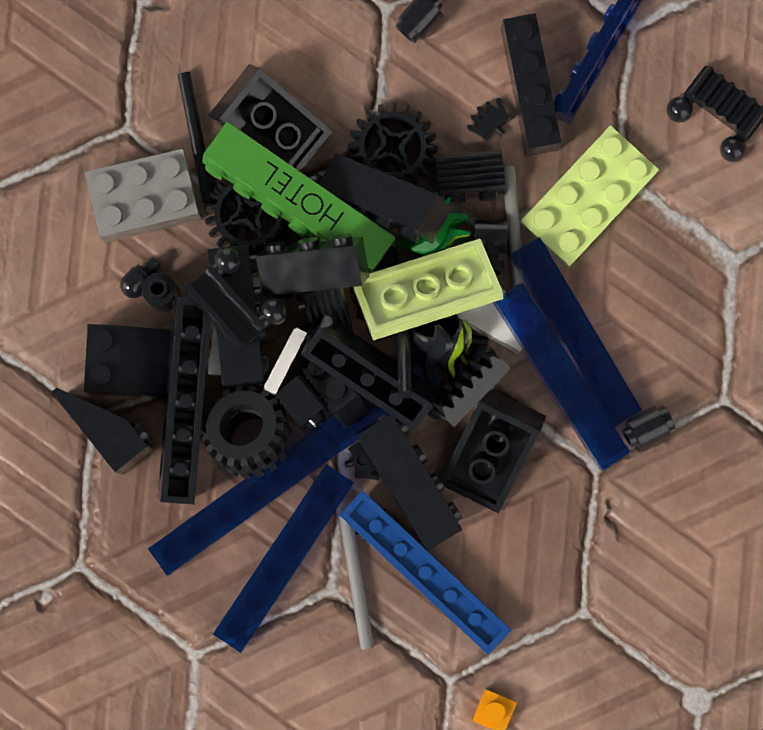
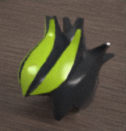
M455 314L410 329L411 365L422 360L428 382H433L436 364L443 373L448 374L451 378H455L453 366L455 361L467 366L468 363L464 353L472 343V330L467 320H461Z

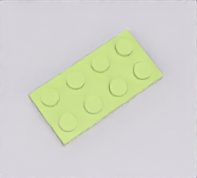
M610 125L520 221V224L569 268L657 174L659 169Z
M481 239L370 273V277L363 286L353 287L373 340L503 299L502 288Z

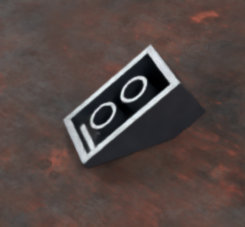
M251 64L245 68L208 115L222 128L226 122L230 123L300 172L333 132L262 69Z
M87 324L84 392L89 395L166 398L172 330Z
M59 388L51 391L115 473L126 474L155 450L150 444L155 439L143 424L139 422L134 424Z
M491 389L477 403L440 479L443 486L499 513L541 432L546 415Z

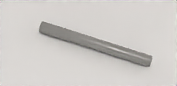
M505 166L506 190L504 200L506 221L508 222L513 299H525L527 295L515 166Z
M339 516L361 650L374 648L355 530Z

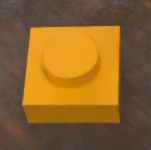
M484 689L472 721L492 730H506L517 702Z

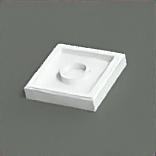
M298 328L293 329L264 386V390L273 397H275L307 333Z

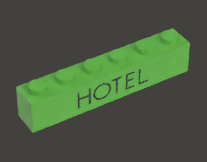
M228 122L225 123L203 154L202 163L206 165L205 169L208 173L221 180L224 177L233 183V189L247 199L251 196L262 203L261 208L272 217L278 218V216H281L290 223L289 227L302 237H306V235L317 237L319 242L329 241L333 236L340 234H351L352 238L363 237L369 274L374 271L396 238Z

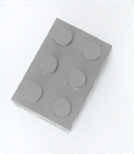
M183 149L85 172L99 237L104 243L202 220L187 156Z

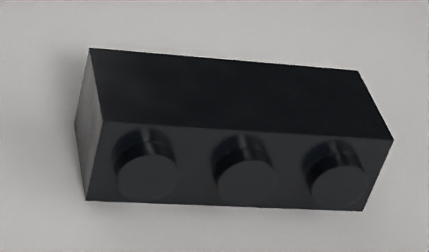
M351 234L336 235L329 241L320 242L319 238L310 237L298 241V244L286 245L285 241H274L266 244V247L256 256L263 296L363 286L370 277L363 237L352 238Z

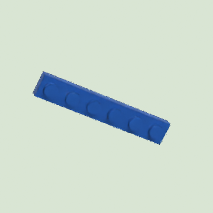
M363 490L339 514L341 518L485 653L489 655L509 634L511 629Z

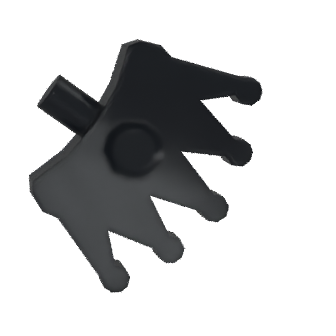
M496 99L498 108L490 104V101L486 102L489 112L478 106L477 112L481 118L471 115V120L474 121L477 127H472L469 124L467 125V130L481 136L486 141L490 139L494 132L502 137L505 131L501 126L509 122V115L506 113L501 99Z
M360 442L351 445L348 450L353 459L344 461L346 468L355 466L354 477L356 479L364 478L378 481L380 479L379 476L370 474L376 471V468L371 464L372 462Z

